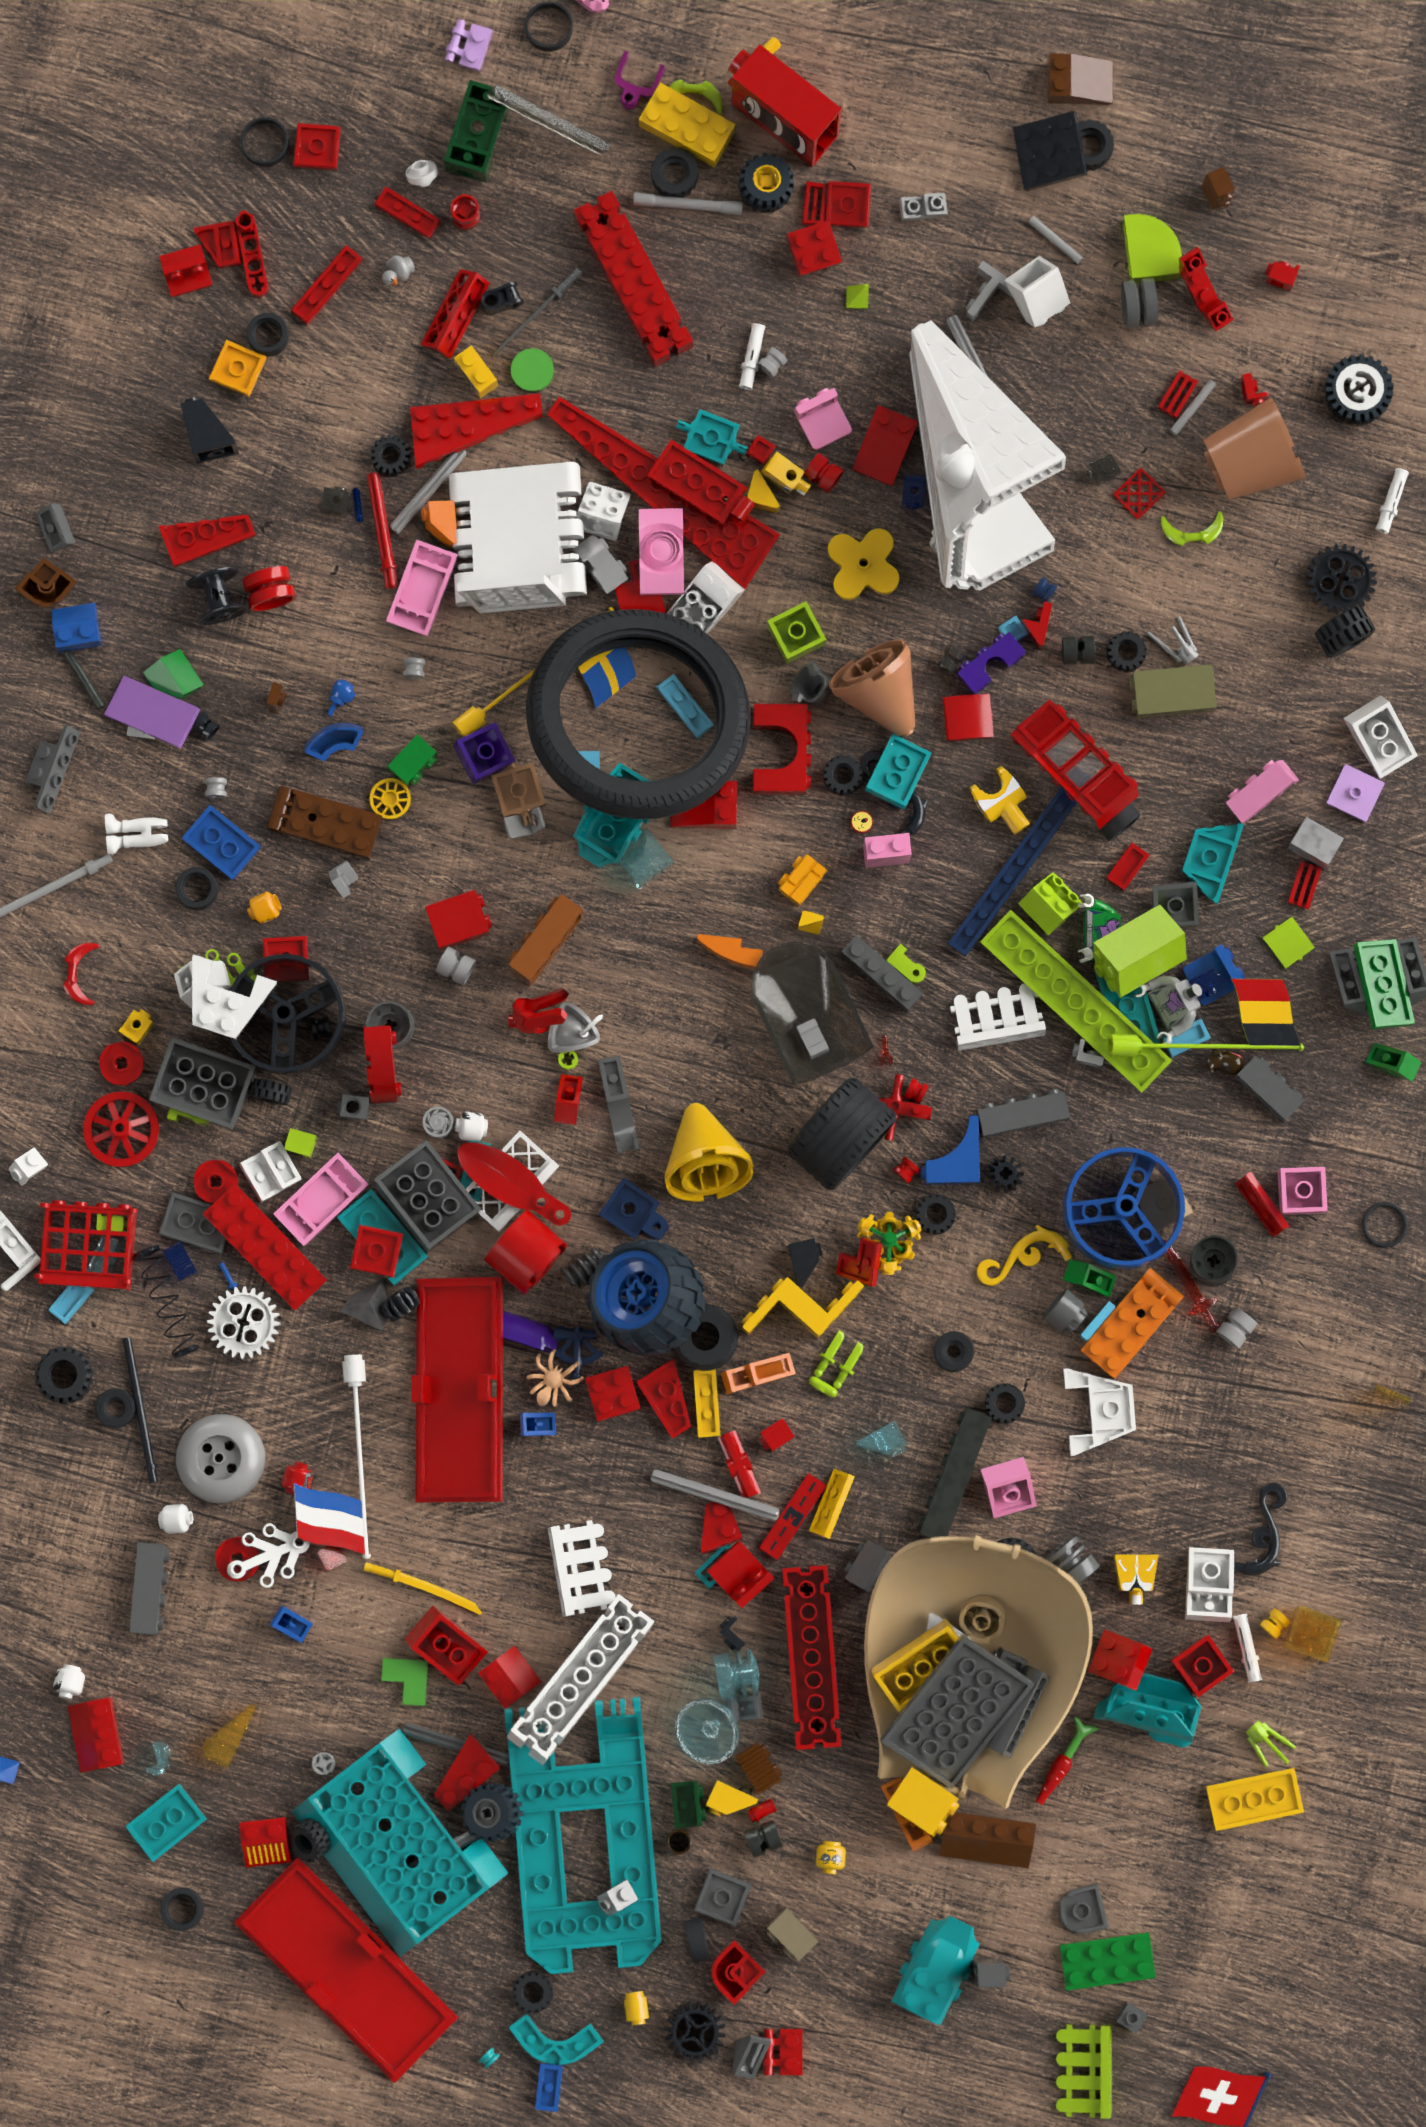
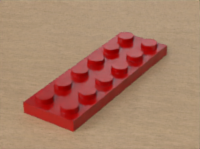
M236 1184L230 1187L203 1213L215 1228L294 1310H297L327 1281L316 1267Z

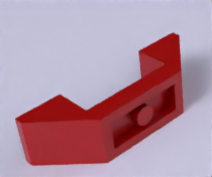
M1195 247L1179 258V272L1197 309L1213 330L1218 331L1234 321L1226 303L1218 298L1204 270L1207 264L1199 247Z

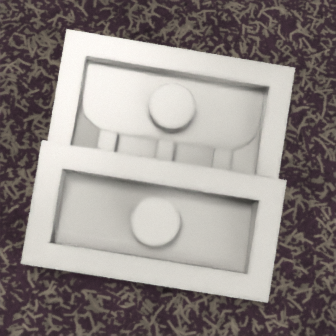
M281 1141L261 1150L260 1153L239 1164L260 1203L302 1180Z

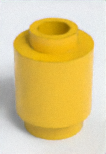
M643 1991L626 1993V1999L624 2000L626 2020L631 2021L632 2025L645 2024V2019L649 2018L647 1999L646 1996L644 1997Z

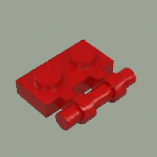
M780 2028V2038H773V2029H764V2038L771 2040L762 2061L764 2075H773V2066H780V2075H803V2029ZM773 2045H780V2058H773Z

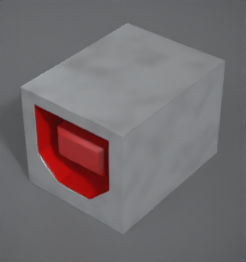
M1306 817L1287 849L1325 870L1344 838Z

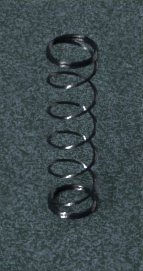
M155 1245L135 1253L133 1257L136 1260L160 1258L142 1272L141 1278L146 1280L167 1278L150 1291L149 1298L164 1299L175 1297L160 1308L156 1316L158 1318L184 1316L172 1324L164 1333V1336L168 1338L191 1336L173 1350V1358H179L198 1350L200 1347L198 1344L175 1352L180 1346L192 1339L195 1334L166 1335L173 1326L185 1319L187 1314L173 1316L158 1315L161 1310L178 1299L179 1295L151 1297V1293L171 1278V1275L151 1278L143 1277V1274L164 1258V1256L143 1258L160 1250L159 1245Z

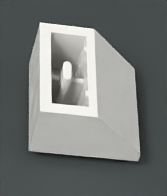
M190 961L178 970L174 977L180 998L192 1009V961ZM213 961L206 983L229 990L231 984L225 963L223 961Z

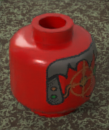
M295 1461L294 1465H288L285 1468L282 1479V1486L286 1489L285 1492L294 1495V1483L310 1489L313 1472L307 1469L308 1464Z

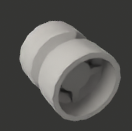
M448 946L438 963L436 973L446 978L452 976V981L464 986L474 969L476 960L466 955L461 957L459 951Z
M1234 1307L1227 1316L1228 1322H1223L1216 1333L1227 1343L1240 1349L1246 1341V1333L1251 1334L1258 1323L1248 1314Z

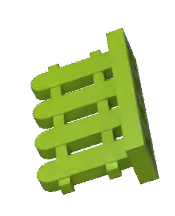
M1067 2024L1066 2029H1060L1056 2034L1059 2042L1066 2043V2052H1060L1056 2057V2061L1060 2066H1066V2075H1060L1056 2080V2085L1060 2089H1066V2098H1060L1056 2102V2108L1060 2112H1066V2117H1072V2112L1089 2113V2118H1095L1096 2113H1101V2119H1110L1112 2117V2025L1103 2024L1101 2025V2030H1097L1096 2025H1090V2029H1073V2024ZM1073 2043L1090 2044V2052H1073ZM1096 2044H1101V2053H1096ZM1073 2066L1090 2067V2075H1073ZM1096 2067H1101V2076H1096ZM1072 2089L1089 2090V2098H1072ZM1096 2090H1101V2099H1096Z

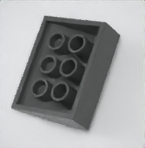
M171 1038L149 1101L234 1129L258 1069L239 1060Z
M427 1140L376 1177L372 1183L373 1187L426 1254L440 1245L482 1210Z

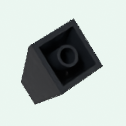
M193 397L186 399L185 403H181L192 453L197 464L239 454L235 439L202 398Z

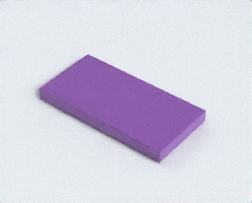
M123 676L104 715L181 749L200 709Z

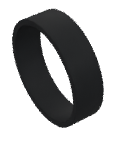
M551 1L535 5L528 12L525 20V31L529 42L542 51L550 52L563 48L569 42L573 33V22L569 11L561 4ZM544 8L560 10L567 16L570 22V30L567 36L561 42L554 45L538 43L531 37L528 31V23L531 17L537 11Z
M270 117L253 119L244 127L241 133L242 151L245 157L256 166H274L281 162L288 152L289 139L287 131L276 119ZM262 123H269L279 127L286 137L283 151L276 158L268 161L252 158L244 148V139L248 131Z

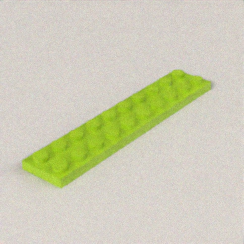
M1012 910L980 941L1141 1093L1172 1062L1160 1048H1142L1136 1057H1110L1107 1052V1040L1110 1034H1136L1142 1043H1154Z

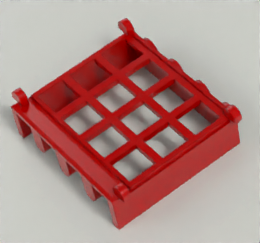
M52 1200V1204L40 1203V1208H45L40 1273L34 1274V1279H39L38 1284L42 1286L53 1284L63 1287L69 1285L82 1288H116L131 1291L138 1209L131 1208V1205L118 1204V1208H110L107 1203H96V1207L87 1206L86 1202H74V1205H65V1201ZM53 1211L65 1212L64 1228L52 1227ZM70 1212L86 1213L85 1229L69 1228ZM91 1213L107 1214L106 1231L90 1230ZM112 1215L128 1216L127 1232L111 1231ZM51 1232L64 1233L62 1249L50 1248ZM69 1233L85 1234L83 1250L67 1249ZM90 1234L106 1235L104 1252L88 1251ZM111 1236L127 1237L125 1253L109 1252ZM50 1253L62 1254L60 1270H48ZM67 1254L83 1255L81 1272L65 1271ZM88 1256H104L102 1273L86 1272ZM109 1257L125 1258L123 1274L108 1273Z

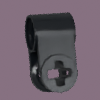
M509 282L486 291L481 299L483 312L488 315H495L523 305L524 299L520 298L517 282ZM488 299H494L497 304L495 306H488L485 302Z

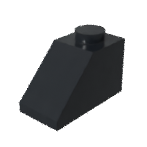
M815 1238L788 1244L797 1286L800 1289L804 1287L820 1260L819 1256L823 1255L820 1242L815 1243Z

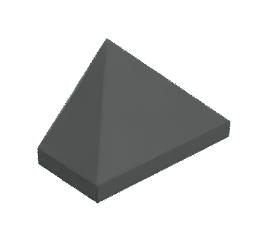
M749 2035L734 2041V2076L754 2079L771 2040Z

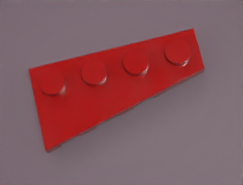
M248 514L223 517L216 520L207 519L200 520L199 522L158 526L174 568L256 537Z

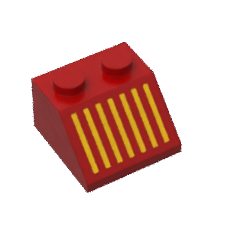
M287 1817L239 1823L246 1867L291 1862Z

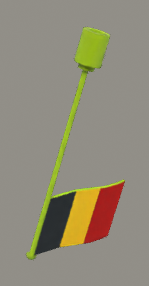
M1231 978L1237 993L1241 1024L1248 1044L1142 1043L1136 1034H1110L1107 1040V1052L1110 1057H1136L1142 1048L1299 1049V1051H1303L1304 1045L1299 1043L1293 1025L1290 998L1283 979Z

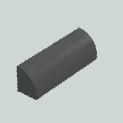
M1026 1665L1022 1674L1034 1682L1033 1688L986 1746L1010 1759L1050 1679V1676Z

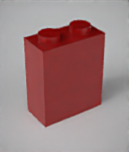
M476 890L425 906L440 951L447 949L448 946L454 947L490 934L489 928L492 927L489 915L484 916L482 907H485L482 894L477 895Z

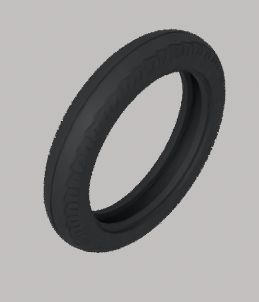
M623 609L605 612L587 618L566 630L549 646L539 660L532 674L526 698V721L529 737L537 758L545 771L559 787L577 801L599 812L621 818L641 820L665 818L686 812L702 804L716 794L734 774L742 760L749 739L751 718L747 690L739 670L727 652L712 637L693 624L678 617L652 610ZM624 647L653 649L676 658L700 678L713 701L716 714V734L711 746L692 767L682 773L662 780L632 781L612 776L588 762L573 746L566 734L560 714L561 692L570 676L578 667L598 654Z

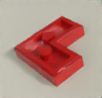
M866 1237L860 1238L857 1257L844 1252L839 1253L836 1275L853 1281L858 1280L860 1283L870 1287L876 1286L883 1243Z

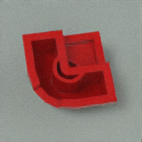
M735 1940L718 1955L711 1971L713 1982L733 2005L766 1972Z

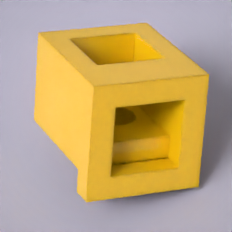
M142 1009L139 1012L133 1010L122 1028L119 1029V1032L137 1045H140L154 1025L150 1020L152 1016ZM135 1021L141 1022V1026L139 1028L133 1027V1023Z

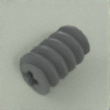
M591 1248L592 1256L586 1252L583 1253L584 1261L577 1257L576 1266L569 1262V1270L563 1266L560 1268L571 1288L574 1285L580 1289V1281L588 1284V1276H591V1273H595L599 1266L597 1262L604 1255L600 1248L599 1251Z

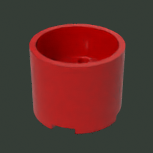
M526 1210L499 1238L484 1258V1261L525 1296L529 1288L533 1289L552 1268L558 1259L557 1257L564 1253L568 1244L529 1210Z

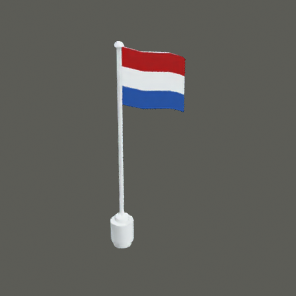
M362 1355L344 1356V1361H342L344 1383H348V1387H353L360 1500L340 1493L311 1490L294 1483L297 1537L313 1544L349 1549L364 1554L362 1557L369 1559L371 1554L368 1552L357 1386H362V1382L366 1381L365 1360H362Z

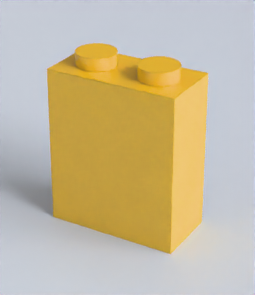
M912 1767L887 1806L935 1837L936 1834L940 1835L945 1829L947 1823L944 1821L948 1815L953 1816L957 1811L959 1799Z

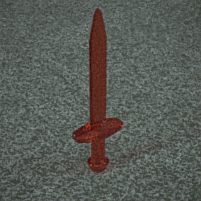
M1171 1246L1166 1252L1167 1258L1195 1304V1307L1187 1313L1188 1316H1195L1201 1313L1210 1327L1208 1330L1213 1334L1216 1333L1221 1325L1216 1322L1209 1308L1218 1299L1216 1297L1207 1300L1203 1298L1178 1253Z

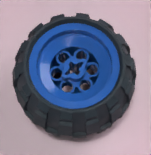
M637 1240L613 1247L612 1253L609 1255L604 1254L597 1262L599 1266L595 1273H591L588 1281L590 1293L586 1294L588 1309L592 1312L590 1316L595 1326L610 1343L636 1355H645V1353L648 1355H658L670 1352L671 1347H680L688 1341L687 1337L692 1331L696 1332L701 1323L699 1321L701 1312L705 1311L706 1300L702 1295L705 1288L701 1275L694 1269L695 1265L683 1252L667 1243H660L656 1240Z

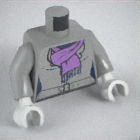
M1164 975L1140 986L1143 992L1135 996L1141 997L1146 991L1150 990L1151 992L1148 995L1166 1030L1171 1029L1168 1033L1160 1032L1157 1035V1039L1163 1035L1167 1036V1041L1163 1044H1170L1172 1037H1178L1192 1027L1196 1011L1200 1008V1002L1197 997L1202 994L1198 984L1190 985L1186 979L1179 981L1177 977Z

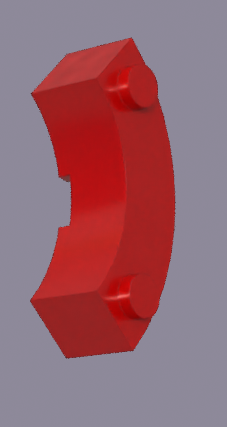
M391 1025L364 1027L366 1061L371 1062V1066H367L371 1104L398 1102V1096H402L401 1082L397 1083L394 1065L393 1045H397L396 1031H392Z

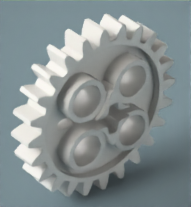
M244 1286L240 1293L238 1288L235 1287L233 1295L227 1290V1298L224 1299L219 1296L218 1298L221 1303L212 1304L216 1311H209V1314L214 1316V1319L207 1321V1323L213 1325V1328H210L208 1332L216 1334L211 1340H219L220 1342L216 1347L219 1349L225 1346L223 1353L227 1354L231 1350L233 1358L240 1353L241 1359H244L245 1354L248 1353L252 1359L255 1351L262 1355V1347L269 1350L268 1341L275 1343V1340L271 1337L272 1334H279L274 1327L279 1326L281 1323L274 1321V1319L279 1317L280 1314L272 1312L277 1306H269L271 1298L268 1297L263 1300L264 1292L256 1295L255 1288L248 1293L247 1287ZM235 1303L242 1305V1312L238 1315L231 1313V1307ZM251 1304L246 1318L249 1326H244L241 1341L237 1342V1337L241 1330V1325L238 1322L244 1319L247 1305ZM257 1309L262 1310L264 1313V1317L260 1321L252 1319V1314ZM230 1324L234 1325L236 1328L235 1334L233 1336H226L224 1333L225 1327ZM249 1331L257 1333V1339L252 1343H248L245 1339Z

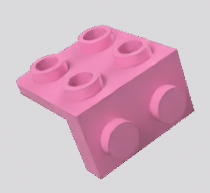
M825 388L819 391L816 397L810 400L805 398L797 403L798 406L795 407V415L814 450H819L852 432V428L838 403V394L835 388L831 390Z

